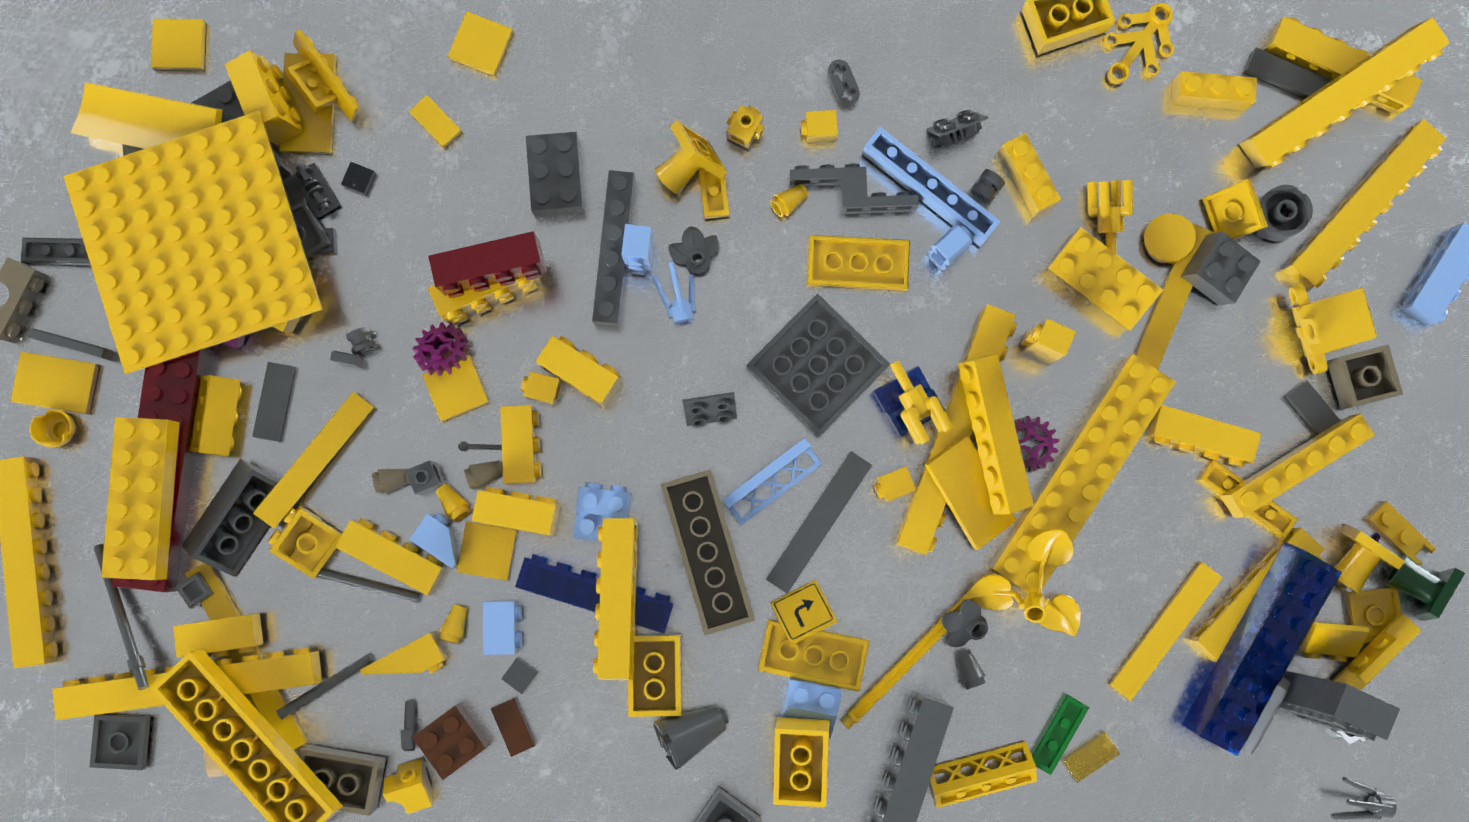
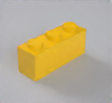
M1181 71L1172 80L1171 105L1246 111L1256 103L1257 78Z
M1024 133L1001 146L998 153L1032 217L1055 207L1062 199L1027 134Z
M1047 318L1040 324L1037 323L1035 328L1032 327L1030 331H1026L1021 341V345H1024L1021 353L1050 365L1066 356L1076 331Z
M201 375L189 452L229 457L234 447L232 434L233 427L238 421L236 407L237 401L240 400L242 394L241 380Z
M532 405L500 406L503 484L538 483L537 477L542 476L541 462H537L536 452L541 450L540 437L536 436L535 426L540 424L539 411H535V407Z
M260 613L173 626L177 658L184 657L190 651L203 649L206 653H212L213 657L229 655V650L238 649L239 653L255 651V646L263 644Z

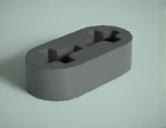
M834 60L828 67V80L838 103L846 108L853 107L858 102L860 95L856 80L846 61ZM835 67H838L839 70H844L842 75L844 81L840 80L838 74L833 75ZM844 86H846L849 93H854L852 100L842 97L845 92Z

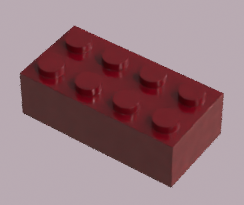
M534 231L428 256L435 287L445 296L448 295L449 298L463 296L464 291L472 289L475 292L486 291L490 289V285L500 283V286L516 283L515 279L526 277V280L537 279L541 277V273L547 272L541 243Z

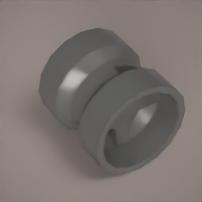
M985 169L980 175L981 180L978 183H974L970 192L979 201L990 205L995 198L996 191L1002 189L1005 181L994 171Z

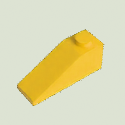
M433 631L360 669L362 675L422 673L428 670L432 674L443 668L442 662L449 658L436 632Z

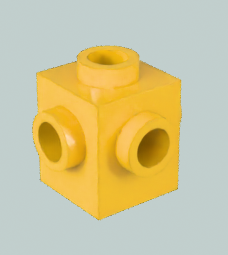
M740 105L738 111L733 110L727 121L729 127L726 131V138L749 149L754 139L759 140L765 128L762 125L763 116L760 115L761 112L752 106H747L746 108Z

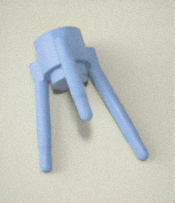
M670 261L671 277L677 299L672 302L673 306H671L657 276H653L652 279L667 308L669 318L673 317L674 322L693 319V312H696L694 304V274L689 275L688 303L687 299H682L673 261Z

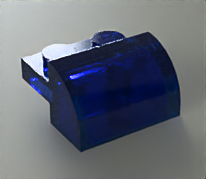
M915 366L906 372L913 387L921 384L928 397H937L934 389L930 388L919 366ZM895 378L874 390L873 393L891 427L900 437H903L910 432L901 418V412L905 408L898 396L904 393V390L898 379ZM929 415L926 418L920 420V422L923 425L932 419Z

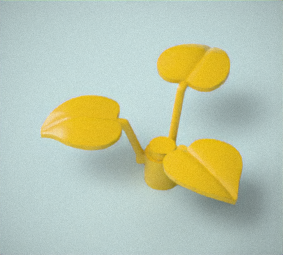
M1048 529L1038 533L1030 541L1028 546L1029 557L1033 560L1041 561L1037 592L1028 593L1024 600H1022L1015 590H1011V583L1006 577L989 574L981 577L966 595V600H972L981 608L989 610H1005L1013 605V597H1015L1019 603V608H1024V615L1028 621L1033 623L1039 622L1050 630L1064 632L1075 637L1081 621L1080 608L1076 600L1065 594L1056 595L1052 600L1045 599L1042 595L1046 563L1054 567L1067 564L1073 556L1074 547L1067 532L1062 529Z

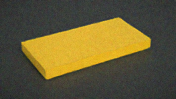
M284 53L283 85L288 88L292 95V100L290 101L301 117L299 123L303 131L281 143L280 152L292 154H332L335 104L315 113L286 75L287 67L304 59L300 53ZM320 54V56L325 57L329 68L336 76V55Z
M809 235L807 286L908 291L910 240Z
M963 435L924 464L975 550L981 549L1017 521L1013 513L993 514L981 459L968 435Z
M768 619L758 671L860 692L870 640L821 630L791 645L780 622Z

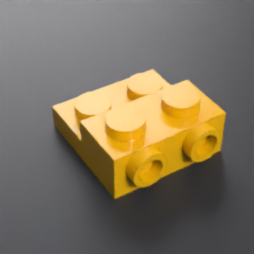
M299 505L296 510L291 508L283 519L286 522L281 531L276 529L268 540V543L271 544L269 552L314 579L336 549L335 547L342 533Z

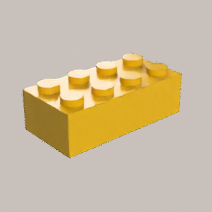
M1079 227L1047 266L1049 271L1129 331L1132 330L1163 291L1161 287L1082 227Z
M526 277L515 279L516 283L507 286H500V283L490 285V289L486 291L475 292L474 289L464 291L463 296L449 298L448 295L445 296L435 285L427 289L439 316L447 323L457 325L466 321L468 315L475 312L477 314L487 312L491 309L490 305L497 302L503 304L514 299V295L521 291L528 293L535 290L537 284L541 283L540 278L526 280Z

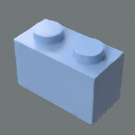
M518 600L483 602V655L518 653V648H522V632H518V622L522 621V606H518Z

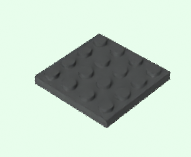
M817 293L746 367L806 426L820 437L884 372L890 363Z

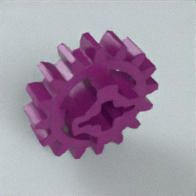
M440 322L439 328H435L432 324L430 325L431 330L429 332L422 330L421 332L424 336L415 339L418 345L412 348L415 352L413 358L421 370H426L429 375L436 371L438 376H442L445 370L452 374V367L455 366L459 369L461 368L459 361L467 360L464 353L470 351L467 346L469 341L461 328H455L453 323L446 327L443 322Z
M1030 416L1024 417V423L1020 419H1016V432L1018 433L1023 428L1022 436L1018 440L1019 445L1029 439L1032 442L1035 441V443L1040 442V444L1034 447L1020 445L1021 453L1025 455V459H1023L1025 470L1029 466L1031 472H1034L1037 469V465L1041 469L1046 468L1045 460L1053 462L1054 459L1051 453H1058L1059 451L1053 447V444L1059 442V439L1052 438L1056 430L1047 429L1049 426L1048 421L1040 424V417L1038 416L1034 418L1033 422H1031ZM1036 429L1041 431L1044 437H1041L1039 434H1037ZM1046 447L1044 454L1038 459L1039 451Z

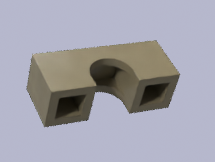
M7 257L0 270V282L6 285L9 290L7 302L0 306V339L12 342L13 338L20 332L22 320L32 308V301L35 295L42 289L46 274Z

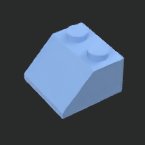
M789 677L781 717L830 720V739L838 714L842 690L838 687Z

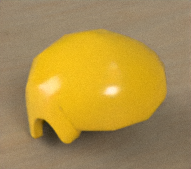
M48 409L44 415L35 416L32 419L29 431L31 438L36 443L49 448H59L73 438L76 426L73 417L65 411Z

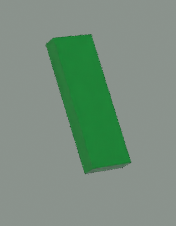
M1064 694L1031 752L1036 767L1052 775L1090 707L1072 696Z

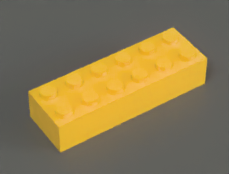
M115 417L101 578L167 580L180 422L164 419Z

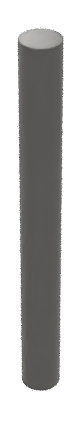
M322 568L318 574V578L419 603L421 599V593L325 568Z
M369 653L281 707L276 711L280 719H284L354 675L360 669L373 663L372 657Z

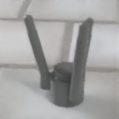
M1349 778L1344 779L1345 783L1373 794V796L1369 797L1368 802L1348 799L1346 804L1365 807L1370 812L1334 814L1333 819L1373 818L1381 820L1382 817H1394L1397 810L1394 797L1385 796L1383 790L1373 789Z

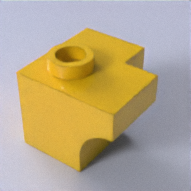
M423 758L397 765V774L384 778L383 796L386 802L401 804L407 814L433 805V788L429 782Z

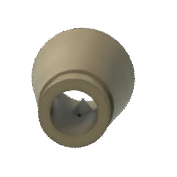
M499 460L469 465V468L464 469V473L470 489L475 487L479 489L503 475V470Z
M378 469V472H373L372 479L375 492L385 494L410 484L406 469Z

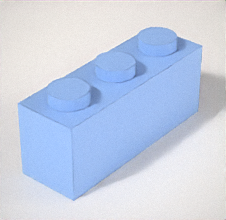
M625 224L621 255L626 269L635 275H645L646 272H652L655 250L652 227Z

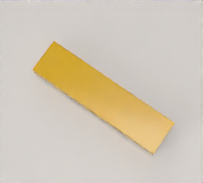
M1215 459L1210 460L1197 481L1218 496L1244 481ZM1272 500L1248 515L1249 518L1280 540H1285L1298 521V518Z

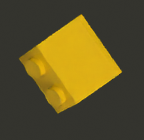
M1296 620L1295 651L1303 652L1304 658L1321 659V654L1330 655V660L1347 661V657L1358 656L1369 634V627Z

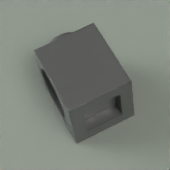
M429 460L405 470L414 494L423 495L444 485L437 464L434 461Z

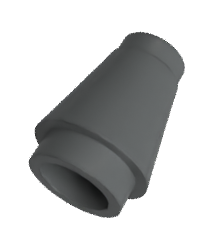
M970 649L955 654L961 685L964 684L966 690L986 683L984 679L986 675Z

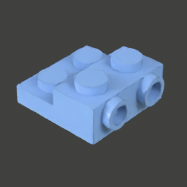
M585 482V487L579 486L573 538L599 541L598 527L602 526L603 518H628L631 493L626 492V487L611 485V490L600 489L601 484Z

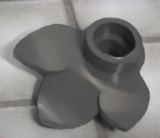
M692 226L684 231L682 243L669 244V252L672 259L678 264L686 265L694 273L705 272L711 264V258L719 250V241L716 235L704 238L703 233L698 228ZM695 258H702L700 262H694Z
M964 600L960 611H950L941 620L943 627L951 633L947 640V645L951 647L964 646L970 639H982L988 632L987 621L981 615V607L972 600Z

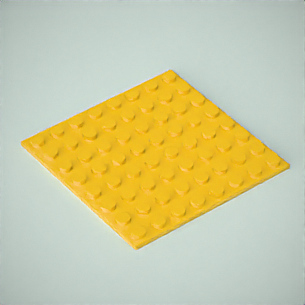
M260 111L63 176L125 374L323 310Z

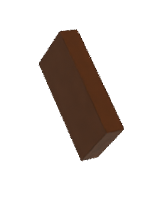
M516 697L491 708L511 757L536 746Z

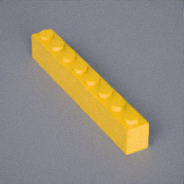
M1424 118L1413 124L1286 265L1283 271L1297 284L1303 285L1306 290L1314 286L1318 288L1328 278L1325 274L1331 268L1335 269L1344 260L1342 255L1347 250L1351 251L1359 244L1361 240L1358 237L1363 232L1367 233L1377 223L1375 218L1380 213L1384 214L1392 207L1394 203L1391 200L1396 195L1400 196L1409 188L1410 185L1407 182L1412 177L1416 178L1425 170L1426 166L1424 163L1428 159L1432 160L1442 151L1440 145L1447 138Z
M25 456L0 460V543L13 669L54 663L58 654V647L56 642H54L53 635L55 620L51 616L50 606L53 597L48 587L50 569L46 564L45 558L47 543L43 538L42 529L45 520L40 509L42 493L38 487L37 480L39 466L35 458Z

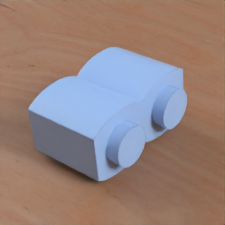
M954 225L931 246V249L928 251L929 257L942 270H945L972 244V234L966 227Z

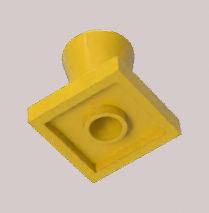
M678 120L670 126L681 148L654 169L657 177L668 189L676 194H680L688 181L701 167L719 179L727 173L709 140Z
M1344 524L1339 532L1353 541L1354 545L1327 574L1359 595L1366 580L1379 561L1398 570L1405 561L1362 531Z

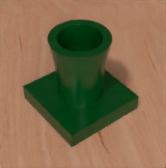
M1404 554L1401 557L1405 561L1399 570L1394 567L1392 568L1385 585L1401 590L1422 601L1414 614L1417 618L1423 621L1439 618L1465 573L1455 567L1441 571L1435 576Z

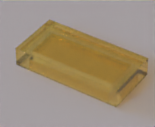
M1102 731L1062 758L1061 761L1075 782L1078 783L1120 755L1108 734Z

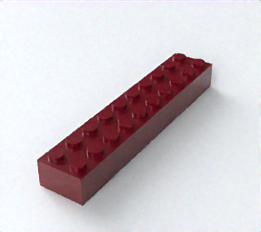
M212 346L145 368L138 418L180 422L167 580L113 578V587L156 592H175L196 456V453L189 452L200 377L201 375H208Z

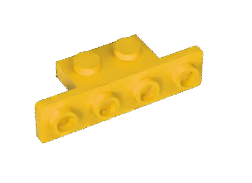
M301 29L295 31L293 45L304 60L287 67L286 75L315 113L337 103L350 122L356 120L359 106L355 97L349 95L340 77L334 75L325 57L320 56L314 48L310 37L305 36Z
M1400 613L1332 681L1345 683L1362 690L1421 632V629L1409 617Z

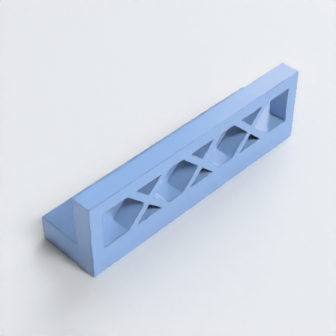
M805 438L722 500L740 525L744 524L822 464ZM806 451L814 461V464L807 469L796 468L797 457ZM794 460L793 467L786 466ZM781 469L792 470L791 481L786 485L776 483L777 472ZM795 471L802 472L795 478ZM773 476V483L765 482ZM761 484L772 486L771 497L767 500L755 499L756 488ZM775 486L782 487L774 494ZM753 491L752 498L745 497ZM740 500L752 501L751 511L741 518L733 505ZM761 502V504L754 509V503Z

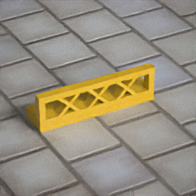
M1026 741L936 765L930 779L936 808L1037 782V769ZM1022 751L1026 758V761L1019 763L1009 760L1012 754ZM992 759L1001 762L1000 766L993 770L985 767L986 762ZM966 766L976 769L974 774L970 776H964L959 772ZM945 773L951 777L948 782L936 784L934 775Z

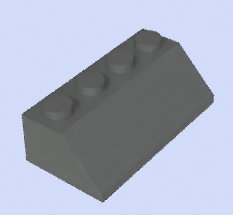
M240 458L183 542V548L192 558L235 577L269 527L267 523L254 515L253 511L279 480Z

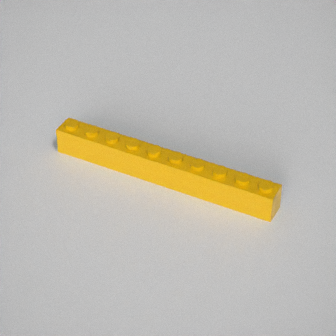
M987 304L981 312L963 362L998 354L999 360L1003 361L1008 351V346H1005L1008 336H1013L1017 327V323L1014 322L1016 315ZM960 371L945 408V413L953 427L945 432H938L937 430L926 462L963 435H968L971 438L973 432L972 421L966 404ZM925 465L895 542L898 546L922 555H927L928 551L932 552L937 542L934 534L937 527L941 528L945 521L946 513H943V510L947 503Z
M309 647L293 649V654L284 655V651L267 653L268 658L258 659V654L242 656V661L233 662L232 658L216 660L217 666L243 694L315 685L322 682L319 651L310 652ZM174 666L164 667L165 672L156 673V668L144 670L149 683V687L144 690H138L135 677L131 676L130 672L113 674L114 679L105 680V675L88 678V683L81 684L79 679L62 681L63 686L52 689L55 720L163 706L164 704L151 691V688Z

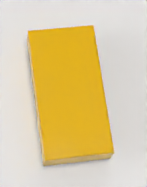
M428 95L423 97L408 111L444 149L462 133V130Z

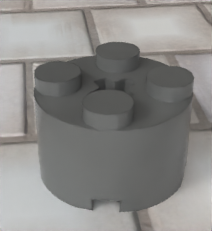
M1280 185L1271 189L1258 198L1268 227L1258 230L1256 233L1260 238L1270 241H1283L1298 234L1307 226L1312 218L1313 207L1310 198L1293 185Z

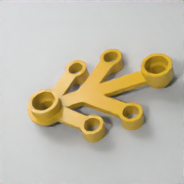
M1156 3L1148 12L1121 14L1117 19V26L1121 30L1129 29L1132 24L1148 23L1144 30L1120 34L1110 32L1103 38L1102 44L1108 50L1114 49L1119 44L1134 42L1121 62H1116L1109 68L1107 77L1111 83L1122 84L1125 82L1130 74V65L1142 49L1146 62L1143 68L1144 75L1147 78L1157 76L1160 72V65L1156 61L1152 39L1156 29L1158 30L1161 43L1157 49L1158 56L1167 59L1174 53L1175 48L1171 43L1168 25L1173 19V11L1168 4ZM1156 13L1162 14L1163 19H1158ZM1121 19H1127L1129 21V24H1123ZM1107 38L1114 39L1115 44H1109ZM1162 47H1167L1170 52L1164 53ZM1148 67H1154L1155 73L1149 72ZM1113 72H1119L1121 78H1115Z

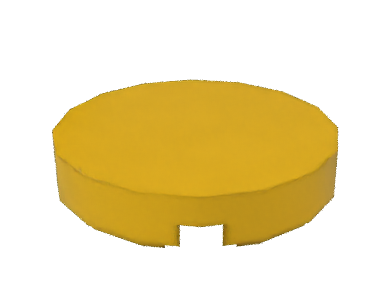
M1174 213L1162 214L1154 218L1148 224L1144 233V246L1147 253L1160 263H1179L1193 252L1196 243V232L1192 223L1184 216Z

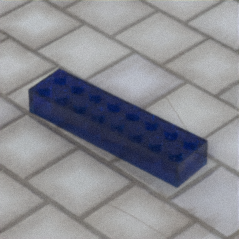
M1284 542L1183 720L1182 725L1199 737L1238 756L1342 572L1306 550Z

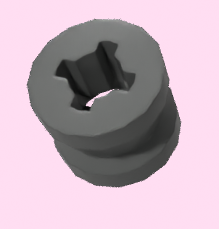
M362 327L346 334L347 341L352 344V354L360 355L377 348L376 342L371 338L372 331L370 327Z

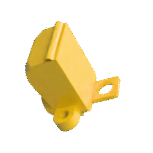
M1303 285L1289 288L1291 309L1296 323L1295 331L1297 337L1301 340L1305 357H1307L1313 374L1316 375L1327 371L1328 366L1324 353L1377 338L1364 287L1342 291L1313 301H1309Z

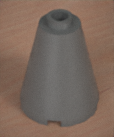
M714 706L684 713L681 716L658 719L653 722V728L661 748H664L667 753V760L672 768L677 770L725 732L726 724L729 721L724 710H718Z

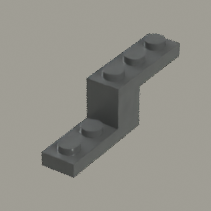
M825 164L816 169H809V166L800 165L790 169L789 186L800 183L803 185L839 184L841 213L916 210L919 205V196L912 195V192L909 191L898 192L896 196H886L884 192L872 193L868 197L866 167H860V164H846L842 168H835L834 165Z

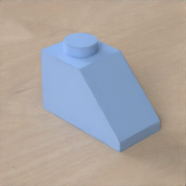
M437 512L435 515L426 514L409 540L452 569L457 568L459 557L454 530L448 525L449 520Z

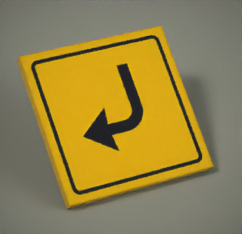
M816 580L770 602L791 645L838 622Z

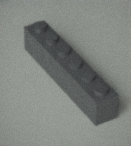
M609 170L592 317V322L595 326L620 328L626 266L621 253L625 224H631L636 184L634 172Z

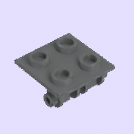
M968 109L958 112L956 114L957 117L947 120V118L933 122V126L927 128V131L935 135L931 137L934 147H943L952 143V140L953 142L957 141L955 131H957L960 139H964V136L969 137L977 134L978 130L982 129L980 122L987 120L988 116L978 112H971Z
M305 163L296 167L297 172L282 181L290 207L305 199L315 216L319 218L340 206L315 163L306 166Z
M734 392L682 400L687 426L699 427L706 423H726L732 419H737Z

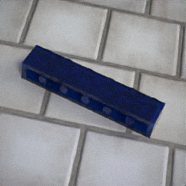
M532 554L531 558L524 557L515 585L516 588L595 612L596 604H600V594L596 592L597 573L582 569L581 573L571 571V565L557 561L555 566L546 563L547 558L537 554ZM636 586L635 625L665 634L674 607V602L670 601L671 596L656 592L655 596L645 594V588Z

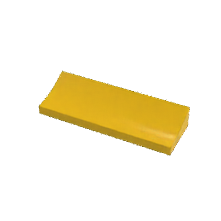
M85 82L80 110L71 133L146 149L222 123L223 110Z

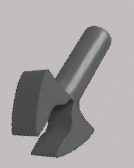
M407 700L405 701L404 730H401V747L404 751H415L416 742L412 738L416 735L414 732L415 701Z

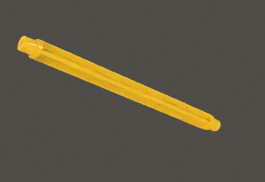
M967 593L948 612L953 610L960 611L961 604L966 600ZM942 618L850 711L846 712L847 715L841 722L848 730L855 723L858 724L859 720L948 632L942 625Z

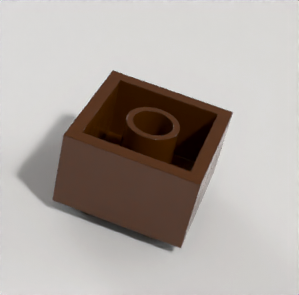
M461 702L412 737L442 780L491 745Z

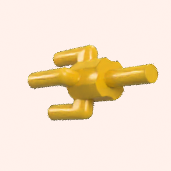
M1121 180L1111 181V201L1109 197V181L1099 182V207L1098 181L1087 182L1088 215L1090 217H1098V233H1106V246L1116 253V232L1124 231V216L1133 214V180H1122L1123 206H1121Z
M899 360L890 364L904 390V393L898 396L905 408L901 412V418L916 445L919 443L922 445L930 440L920 420L929 415L938 432H945L951 429L953 426L938 398L935 396L928 397L921 384L913 387Z

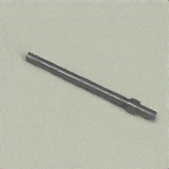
M99 544L93 548L102 573L104 544ZM103 578L129 658L127 660L129 671L134 674L138 690H144L149 687L144 671L146 667L142 655H139L118 587L112 586L113 578Z

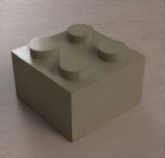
M1389 345L1327 361L1341 410L1403 395Z

